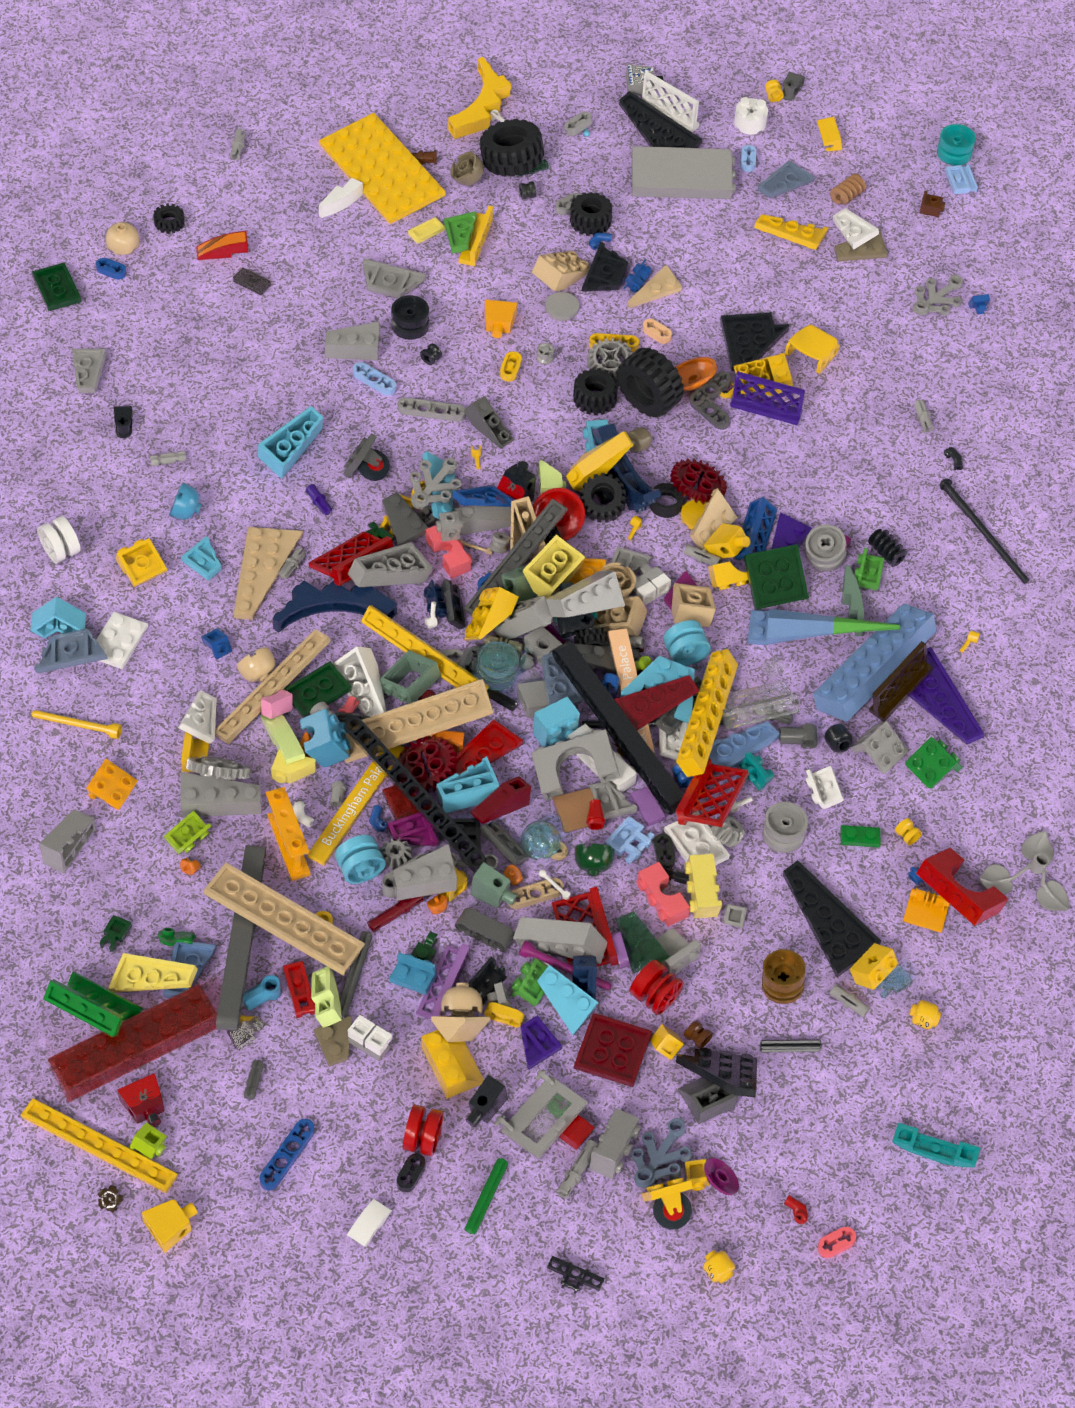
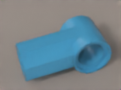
M268 975L263 978L260 984L245 991L243 1004L246 1009L250 1011L268 1000L278 999L282 993L279 979L274 975ZM271 986H275V987H276V988H274V989H272V990H268V989H267V988H269V987H271Z

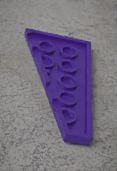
M932 647L926 648L927 663L933 667V671L909 697L966 745L984 738V732Z

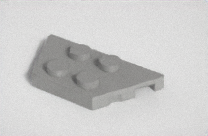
M363 258V269L368 291L400 298L426 280V274Z

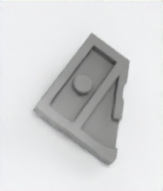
M610 782L589 785L594 799L601 801L605 820L637 813V806L635 804L631 805L625 799V795L617 791Z

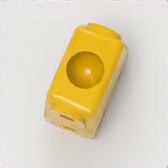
M810 324L796 332L789 339L785 355L789 356L797 349L803 354L819 360L816 372L820 374L837 355L840 345L837 338Z

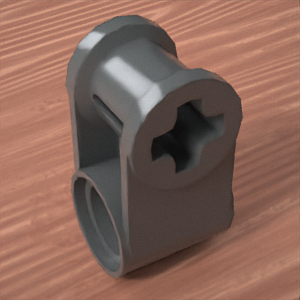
M788 72L783 82L784 100L791 101L796 97L799 90H801L800 87L804 84L805 76Z

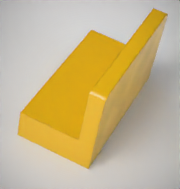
M187 732L184 734L181 766L182 772H193L186 768L187 759L208 756L209 743L199 738H194L193 735Z

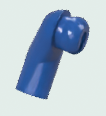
M596 233L589 240L591 249L597 250L601 241L610 242L612 240L611 233Z
M374 805L369 823L375 831L384 832L387 828V822L380 818L383 808Z

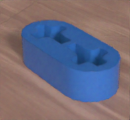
M100 258L96 261V270L100 274L118 280L125 278L127 275L126 266L122 263L108 258Z
M607 673L602 679V684L613 699H616L620 679L614 674Z

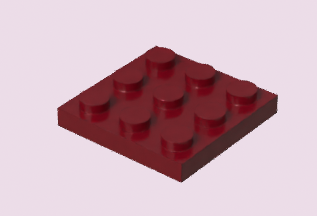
M593 1013L574 1063V1069L634 1087L652 1031Z

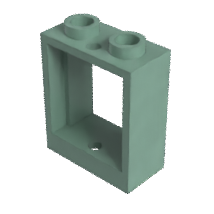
M408 650L380 678L382 690L386 695H391L402 702L405 701L410 704L415 702L441 677L437 662ZM411 670L421 674L408 688L398 684Z

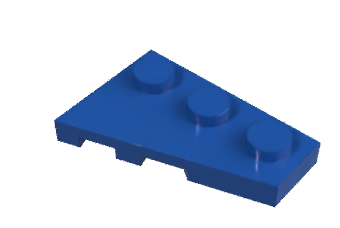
M493 485L454 490L452 498L456 499L463 506L511 507V501L515 500Z

